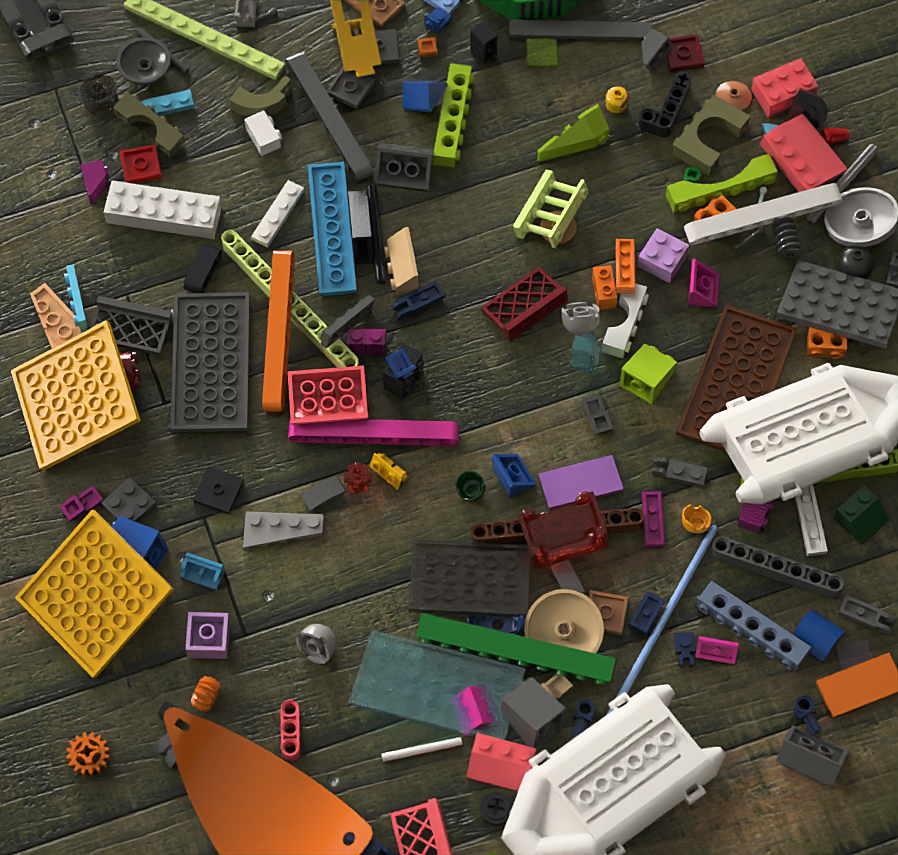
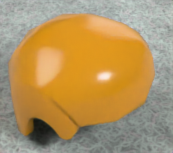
M690 504L683 509L682 523L688 532L699 534L706 532L710 528L711 515L702 506L693 507Z

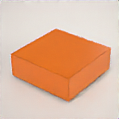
M435 37L418 39L420 58L438 56Z

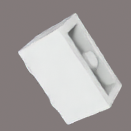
M265 111L244 119L246 130L261 156L281 148L280 140H282V136L278 129H274V122L271 116L266 115Z

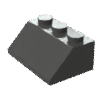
M380 143L377 147L374 183L429 190L434 149Z
M792 725L776 761L780 762L784 767L799 771L804 776L817 779L821 784L833 786L848 750Z

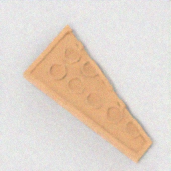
M46 283L30 293L52 349L81 334L80 327L75 326L74 314Z

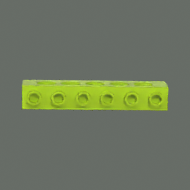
M450 64L447 78L448 86L445 89L433 153V165L455 168L456 161L460 160L461 150H458L459 145L462 146L463 144L461 131L465 130L466 127L464 115H468L469 104H467V99H471L472 89L469 88L470 84L474 83L475 74H472V66Z

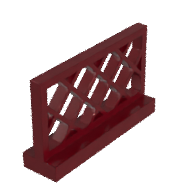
M538 267L483 305L481 310L505 333V337L511 341L567 302V289L563 285L559 286L545 271ZM539 274L543 277V282L533 281V278ZM521 286H529L528 292H518V289ZM532 286L542 287L541 293L531 292ZM545 287H553L555 289L551 293H544ZM514 296V302H504V298ZM517 297H527V303L517 302ZM530 297H541L539 302L530 303ZM493 306L500 307L499 313L490 312L488 309ZM503 307H513L512 313H502ZM516 307L526 308V311L523 313H515ZM501 318H511V321L503 325Z

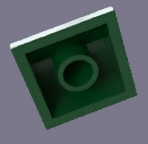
M865 485L837 508L834 519L861 545L889 521V517L879 499Z

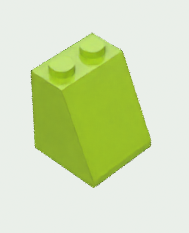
M644 344L621 369L620 386L646 402L653 404L676 371L677 362L673 357L659 352L654 346Z

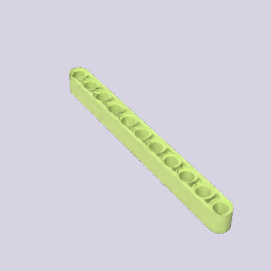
M225 231L221 236L224 251L270 298L272 269L235 231ZM293 292L291 311L293 323L337 368L347 367L349 364L359 366L356 355L340 339L327 349L320 345L322 341L321 334L327 326ZM336 352H342V354H340V355H336V354H334V353H336Z

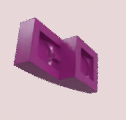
M92 485L80 495L76 496L74 494L59 507L71 522L100 506L104 498L96 487Z

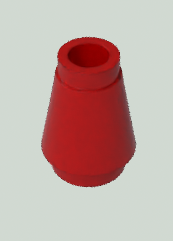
M827 127L821 131V137L828 145L849 140L850 137L848 129Z

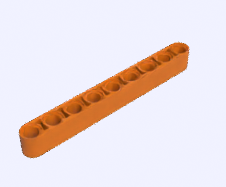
M294 251L273 252L262 397L264 412H283L285 409L295 268Z

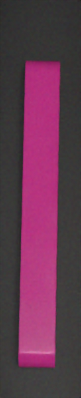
M290 419L288 439L297 443L455 446L459 444L460 425L452 421L367 419L291 425Z

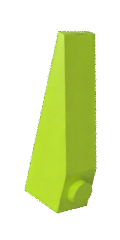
M596 104L578 116L580 120L573 126L567 125L561 136H554L538 149L537 160L542 162L604 144L609 138V127L599 105Z

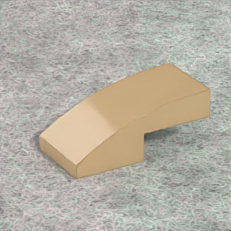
M555 674L545 684L544 682L541 684L556 700L574 687L564 675Z

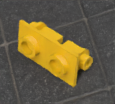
M374 453L369 466L398 490L401 481L405 482L408 479L407 472L398 465L391 467L394 462L384 453Z

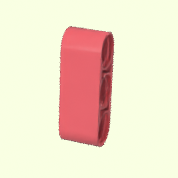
M286 700L281 705V749L284 759L288 762L298 760L301 754L300 711L297 702L294 700ZM288 709L296 710L291 715L285 713ZM288 728L296 729L292 734L286 733ZM289 747L296 748L293 753H287L286 750Z

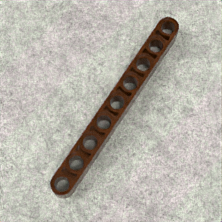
M639 508L478 523L471 529V541L477 547L636 532L643 527L644 513ZM631 518H638L639 521L633 522ZM616 519L619 520L620 523L614 524L611 521ZM597 521L600 523V525L595 526L592 524V522ZM578 523L581 527L575 528L572 525ZM559 525V526H561L562 528L559 529V530H556V529L553 528V526ZM540 527L543 530L537 532L534 530V528ZM521 529L523 532L519 534L515 533L514 530ZM502 531L504 534L496 535L495 532ZM477 533L484 534L483 537H477L475 535Z

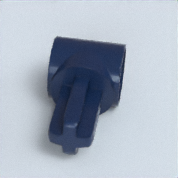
M807 695L799 696L795 702L793 712L800 720H804L810 734L816 735L821 732V727L815 717L814 702ZM805 704L808 710L800 709L799 705Z
M582 699L577 703L574 715L576 722L572 732L573 738L583 733L587 728V724H590L593 719L594 704L588 699ZM587 708L590 710V713L583 714L580 712V709Z

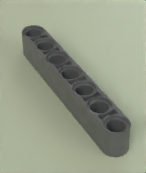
M717 537L713 541L711 554L716 560L828 598H837L842 592L844 582L838 575L725 537ZM722 546L725 550L719 551L716 547ZM735 553H742L744 556L737 557ZM754 559H760L763 563L758 564ZM778 565V566H780L782 569H781V570H776V569H774L772 566ZM791 572H798L800 576H794ZM816 578L819 580V582L814 583L810 579ZM834 584L838 589H832L829 585Z

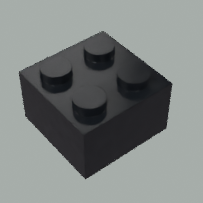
M405 343L398 350L403 348L412 365L415 364L417 367L412 370L413 374L405 379L402 376L396 378L389 364L383 370L384 389L401 399H404L406 394L409 395L412 392L413 384L416 380H420L424 374L423 353Z

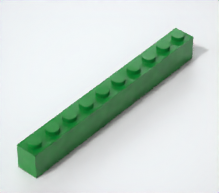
M421 613L416 634L417 637L421 638L420 642L432 644L433 641L440 642L441 647L449 649L454 645L458 646L459 651L471 653V650L479 651V656L490 658V654L498 656L497 660L509 662L510 659L517 660L518 665L528 667L530 663L537 665L536 669L547 672L549 668L556 669V674L567 676L568 673L576 674L575 678L585 681L590 677L595 679V683L607 685V682L612 683L617 659L424 613Z

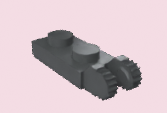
M663 457L654 458L653 462L656 465L668 467L666 471L662 468L653 467L651 469L652 475L701 488L704 486L707 467L671 459L668 460Z
M845 595L838 611L840 616L887 635L891 634L892 629L879 623V618L890 624L896 622L894 616L883 612L882 609L848 595Z

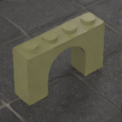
M713 95L710 100L707 99L704 102L702 110L695 113L692 123L685 126L680 138L677 137L674 140L672 155L710 176L719 164L720 154L704 145L699 140L697 134L706 127L715 126L739 138L749 126L750 115Z

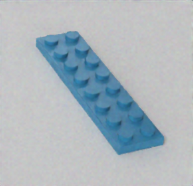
M344 162L308 165L319 296L355 294L357 289Z

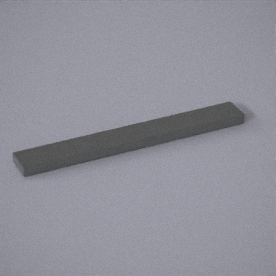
M510 20L509 38L643 41L644 37L652 29V22Z

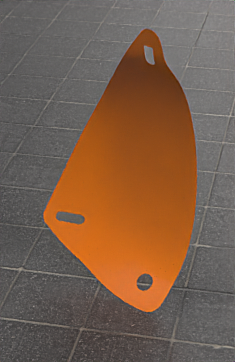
M176 707L165 711V725L184 786L205 831L220 855H360L371 840L372 828L365 820L338 797L291 764L252 741L211 721ZM178 718L190 725V729L187 732L174 725ZM347 832H353L355 840L353 844L346 846L343 843V837Z

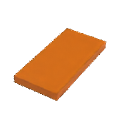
M886 653L816 681V685L833 719L897 694L898 670L890 653Z

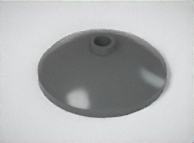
M149 37L136 38L127 42L117 55L119 73L124 79L134 84L146 85L160 80L168 72L171 64L170 53L167 47L159 40Z

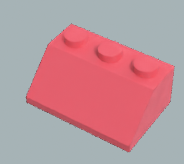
M477 733L466 778L518 792L525 773L533 768L528 761L536 756V748Z

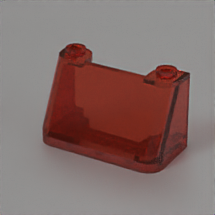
M593 491L581 492L577 495L575 503L538 514L535 510L526 509L518 514L533 567L536 569L602 550L609 544L608 533Z

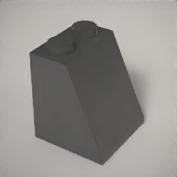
M531 677L526 682L522 681L513 692H508L503 696L501 711L526 745L537 750L562 730L565 707Z

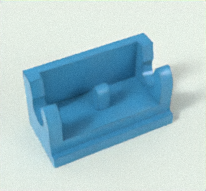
M188 552L180 568L181 579L216 591L225 573L223 564Z

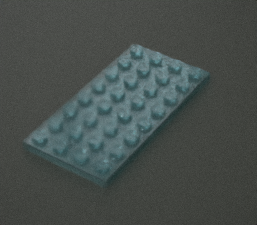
M371 630L350 696L349 705L476 737L477 733L506 740L510 722L501 711L502 698L506 693L513 692L523 681L525 668ZM469 686L481 687V689L478 687L477 689L482 693L481 700L485 698L489 711H486V714L491 715L493 723H486L484 726L472 729L470 722L474 721V719H468L466 714L469 706L464 708L461 697L464 694L463 690Z

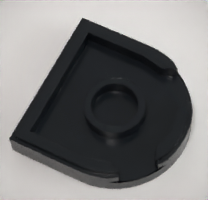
M800 88L785 122L804 114L813 127L817 129L827 119V105L821 97Z

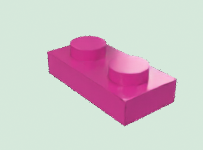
M699 636L695 657L735 664L738 643Z

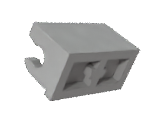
M236 0L235 20L237 27H255L257 0Z

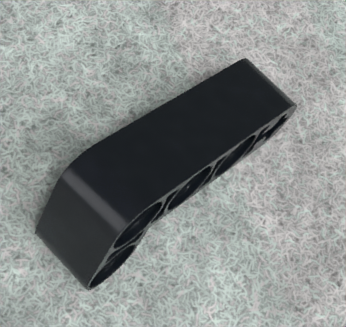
M686 71L677 73L660 112L650 108H645L640 112L639 128L659 137L670 136L690 91L692 80L690 73Z

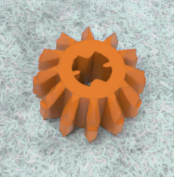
M207 676L200 679L192 695V706L200 711H209L219 694L220 682Z

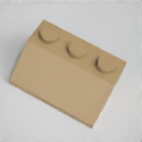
M405 227L388 238L387 247H384L385 257L390 259V263H387L388 272L393 275V279H390L391 288L396 290L397 297L405 296L419 289L418 272L409 227Z

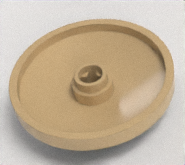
M559 589L544 594L534 602L525 619L524 634L527 638L597 653L604 638V621L596 604L586 595L574 590Z

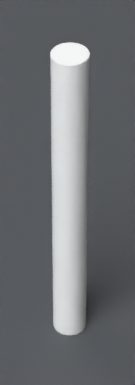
M461 737L383 753L382 759L385 762L462 745Z

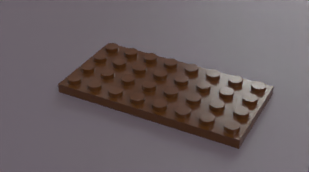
M725 305L676 435L726 452L722 443L703 441L699 431L714 414L727 410V402L742 396L747 401H750L775 390L797 328Z

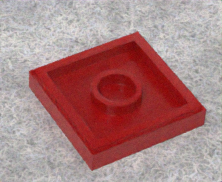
M156 144L120 151L126 183L133 184L162 178Z

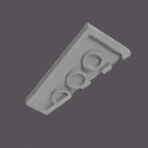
M246 512L243 550L256 546L264 547L277 542L279 544L285 543L287 540H301L322 536L324 515Z

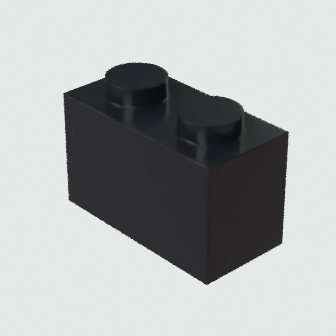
M485 21L474 25L470 30V50L484 64L497 56L498 35Z

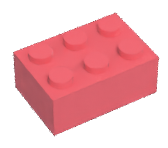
M800 58L753 78L751 91L769 118L790 109L800 88L817 95L818 84Z

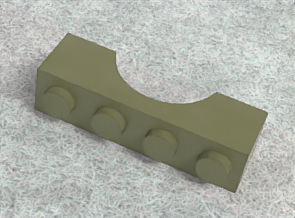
M127 92L113 107L115 115L128 125L137 121L151 124L157 131L156 147L169 157L183 144V132L176 126L172 127L164 116L159 117L151 106H145L141 103V99L137 95H131Z

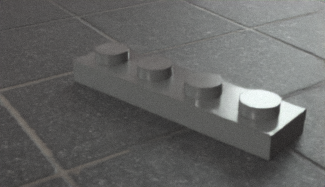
M368 295L365 299L359 300L354 308L348 309L343 317L337 318L332 326L326 327L321 334L322 341L320 345L327 349L348 332V328L354 327L371 313L375 298Z

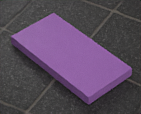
M613 455L538 474L549 510L623 492V486Z

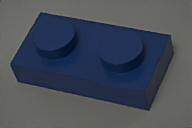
M647 591L632 617L629 627L647 635L665 600Z

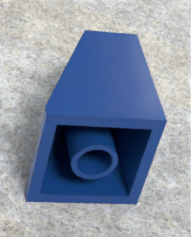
M118 516L111 527L144 560L157 570L169 550L160 532Z

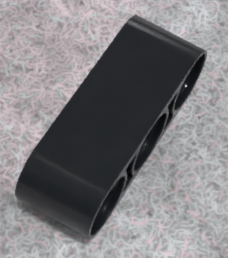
M206 243L201 246L185 278L184 290L193 293H204L221 259L222 249Z

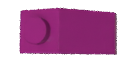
M102 160L81 164L90 204L96 202L108 185L107 177L110 174L108 167L103 166Z

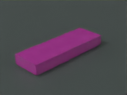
M661 491L642 492L645 548H664Z

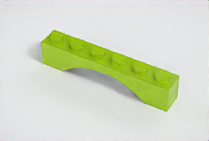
M766 154L752 159L741 173L724 182L697 184L680 181L668 185L666 197L673 213L684 212L691 207L703 206L705 203L710 202L714 198L717 199L721 195L724 197L729 195L735 196L742 191L753 190L764 184L770 185L776 181L778 171L770 154Z

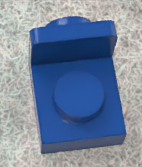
M437 7L431 15L425 14V26L439 34L452 20V16Z

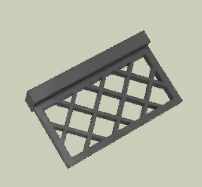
M98 296L97 307L89 329L102 323L98 318L100 312L107 313L110 318L106 320L108 322L113 321L116 328L112 329L113 334L119 331L123 338L116 340L118 347L160 356L168 329L172 324L171 311ZM125 317L128 322L119 326L116 319ZM144 321L146 326L137 329L134 323ZM131 325L134 332L126 336L122 329ZM162 325L164 329L155 333L152 327ZM149 329L153 335L144 340L140 333ZM138 335L141 342L132 344L129 339ZM156 339L159 344L157 349L149 347L147 343Z

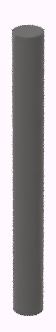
M138 27L135 31L141 37L153 38L141 27ZM170 53L171 63L184 74H187L189 68Z

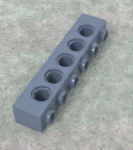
M713 581L708 584L698 598L696 606H698L702 613L710 614L720 625L728 626L735 635L744 637L750 645L756 648L759 647L768 657L780 661L786 669H792L796 672L808 656L811 646ZM721 603L724 607L717 608L714 604ZM737 614L740 616V619H734L731 615ZM754 625L757 629L750 630L747 626ZM770 636L773 638V641H766L764 637ZM787 647L789 648L790 652L785 653L781 650V648Z

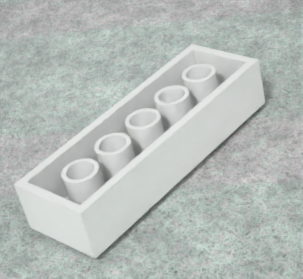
M112 181L104 208V216L108 224L214 239L222 206L220 196Z

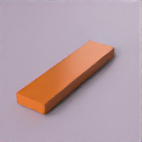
M616 239V293L635 294L634 239Z

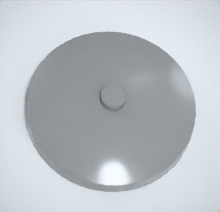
M863 187L846 191L841 194L843 201L840 204L829 207L825 211L824 220L828 234L833 240L845 246L868 247L878 244L893 234L898 226V204L896 200L887 192L876 188Z

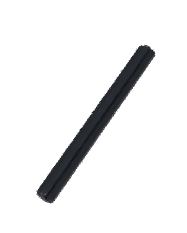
M369 185L367 186L376 283L384 284L386 282L377 187Z

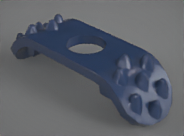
M474 612L470 613L467 618V624L493 629L495 621L501 620L504 625L502 629L497 631L514 635L520 634L525 625L524 616L521 614L517 616L484 615Z

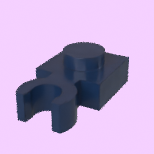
M694 632L674 633L675 654H681L678 661L679 667L683 666V660H688L690 667H693L694 658L690 654H695L696 651Z

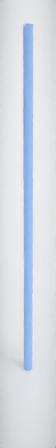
M711 525L617 697L624 692L626 694L629 692L718 530L717 526ZM611 708L609 709L607 715L613 711Z

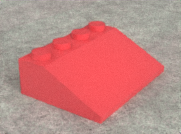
M804 114L775 127L765 134L760 142L761 147L767 154H770L774 163L798 192L827 185L848 170Z
M364 366L288 372L291 425L368 419Z

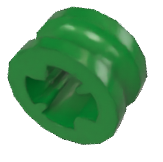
M689 167L685 170L683 179L691 183H698L701 173L699 169Z

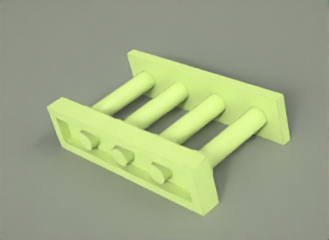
M546 170L513 225L516 236L524 239L528 232L547 236L552 248H556L558 243L562 241L563 234L582 201L588 195L585 180L581 179L577 187L556 182L553 171ZM557 189L571 193L572 196L569 201L550 197L549 194L552 190ZM545 203L562 207L564 210L559 216L541 211V208ZM537 217L556 222L552 230L532 225Z

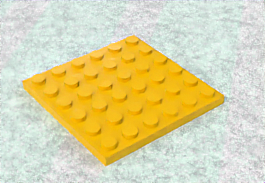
M107 320L11 370L39 469L43 471L140 422L111 324Z
M91 510L15 598L93 678H96L170 595L174 588L95 510Z

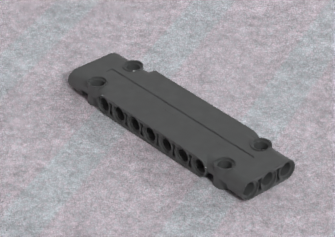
M0 0V15L10 33H13L17 44L22 49L27 60H35L72 43L74 38L63 20L62 13L59 11L55 0Z

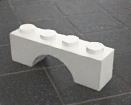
M635 283V294H620L619 305L627 312L628 318L617 327H608L602 343L603 353L623 358L625 352L629 353L632 344L630 338L631 336L635 337L638 327L635 326L636 322L640 321L643 315L642 305L646 306L649 295L646 294V286Z

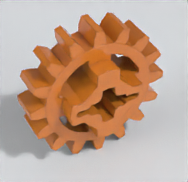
M83 732L82 738L76 735L77 741L69 742L72 748H66L67 753L70 754L66 756L67 761L70 762L68 764L69 767L74 768L76 774L81 771L83 777H85L87 772L90 773L91 777L94 775V771L100 774V767L106 768L107 764L105 761L110 760V756L107 754L111 751L109 747H106L108 745L107 741H102L101 735L95 738L94 732H91L90 736Z

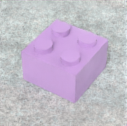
M657 228L638 256L637 267L670 284L688 256L689 244Z
M188 612L186 653L188 658L228 659L230 631L228 613Z

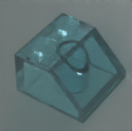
M593 332L582 337L575 335L571 350V369L592 373L593 367L598 366L600 347L597 346L598 339Z

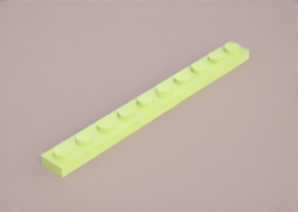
M126 0L124 3V9L274 80H277L285 68V63L152 0Z

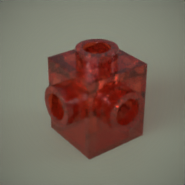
M360 462L348 464V471L344 472V483H348V491L368 492V483H372V472H368V464Z

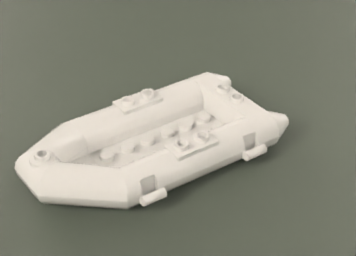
M827 363L811 369L813 376L753 400L747 401L742 396L727 402V410L714 414L699 431L700 437L706 442L722 443L744 480V483L736 491V497L740 503L762 505L780 497L783 501L801 495V489L867 462L869 466H873L888 460L887 454L891 453L898 443V376L844 365L832 368Z
M668 684L646 687L632 698L624 692L608 704L613 710L611 713L552 755L544 749L528 761L533 768L524 775L501 838L514 855H607L606 853L613 848L616 849L609 855H623L626 851L622 845L684 799L688 805H691L706 794L702 786L717 776L726 755L720 747L700 749L668 710V706L674 696V691ZM627 701V704H626L625 706H623V707L620 708V709L617 708V707H619L621 704H623L624 702ZM547 758V761H546L545 763H543V764L540 765V766H537V764H539L540 762H542L544 759ZM693 789L696 790V791H694L692 794H690L689 796L687 795V794H688L690 791H692Z

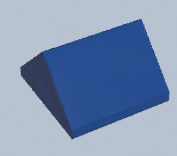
M403 82V109L431 112L447 88V82Z
M494 454L492 456V469L510 499L536 486L518 454Z
M812 609L802 618L793 635L811 646L809 654L823 663L845 631Z

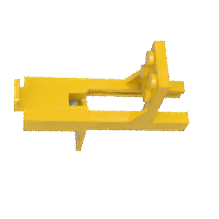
M330 0L335 24H332V28H336L344 71L355 70L356 77L375 74L373 66L380 65L381 60L369 1L359 0L362 13L361 19L345 22L341 0Z

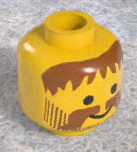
M613 87L608 90L606 94L607 109L615 114H620L627 110L629 106L627 90L622 87Z

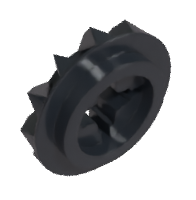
M490 793L482 799L480 813L485 821L493 825L503 824L510 816L513 808L512 802L503 793ZM499 801L498 805L502 811H498L496 816H494V811L490 808L495 807V804Z

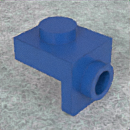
M403 348L385 358L396 378L402 376L405 379L413 374V369L417 368L415 364L412 365Z

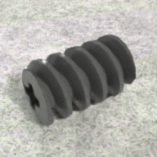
M789 217L777 219L772 224L778 255L784 259L796 258L802 254L801 249H799V238L796 236L797 231L794 230L796 225L792 223L793 218Z

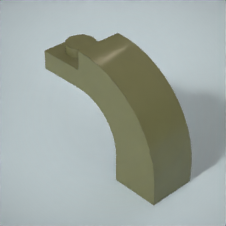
M284 76L273 90L261 95L252 94L239 87L229 99L230 108L246 117L253 116L262 111H265L267 116L276 114L287 105L286 97L292 91L291 79Z

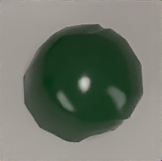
M473 470L464 471L455 482L458 495L467 502H476L483 497L486 490L482 476Z

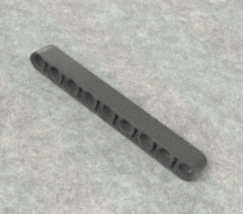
M299 52L286 58L285 61L289 71L354 180L360 182L373 176L374 172L369 161L304 53Z

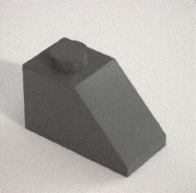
M651 29L641 43L644 65L653 74L674 45L667 36Z

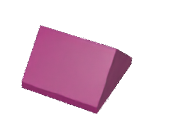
M693 259L690 271L688 305L717 307L719 273L700 261Z
M469 686L451 699L464 736L502 724L489 687Z

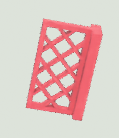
M436 798L428 800V803L390 814L400 855H410V853L421 855L413 850L418 840L427 844L422 855H426L430 847L436 849L438 855H453L440 804ZM427 809L428 817L424 823L415 818L419 811ZM406 816L410 820L405 828H402L397 824L396 818ZM413 821L422 825L417 835L408 831ZM425 828L433 832L429 842L420 838ZM406 833L415 838L409 848L402 844V839Z

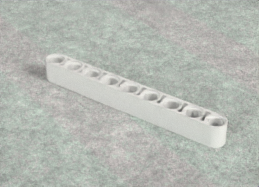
M831 183L686 224L684 230L690 245H696L772 224L780 218H793L840 204L843 199L837 184Z

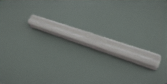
M870 144L836 182L840 194L874 157L878 150L877 146ZM826 209L808 213L807 220L815 223Z

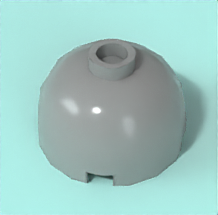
M575 302L566 305V309L562 308L563 325L576 336H586L595 330L599 324L600 309L595 304H593V307L587 306L586 302Z
M322 624L307 626L296 638L299 650L301 652L305 651L310 655L307 658L318 664H324L330 660L337 649V639L333 631Z

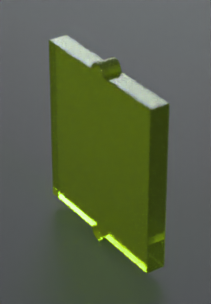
M540 37L539 39H527L528 67H541L542 69L544 67H557L556 38L543 39Z

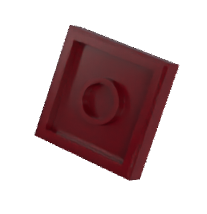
M698 34L669 38L674 45L666 56L669 72L705 67Z

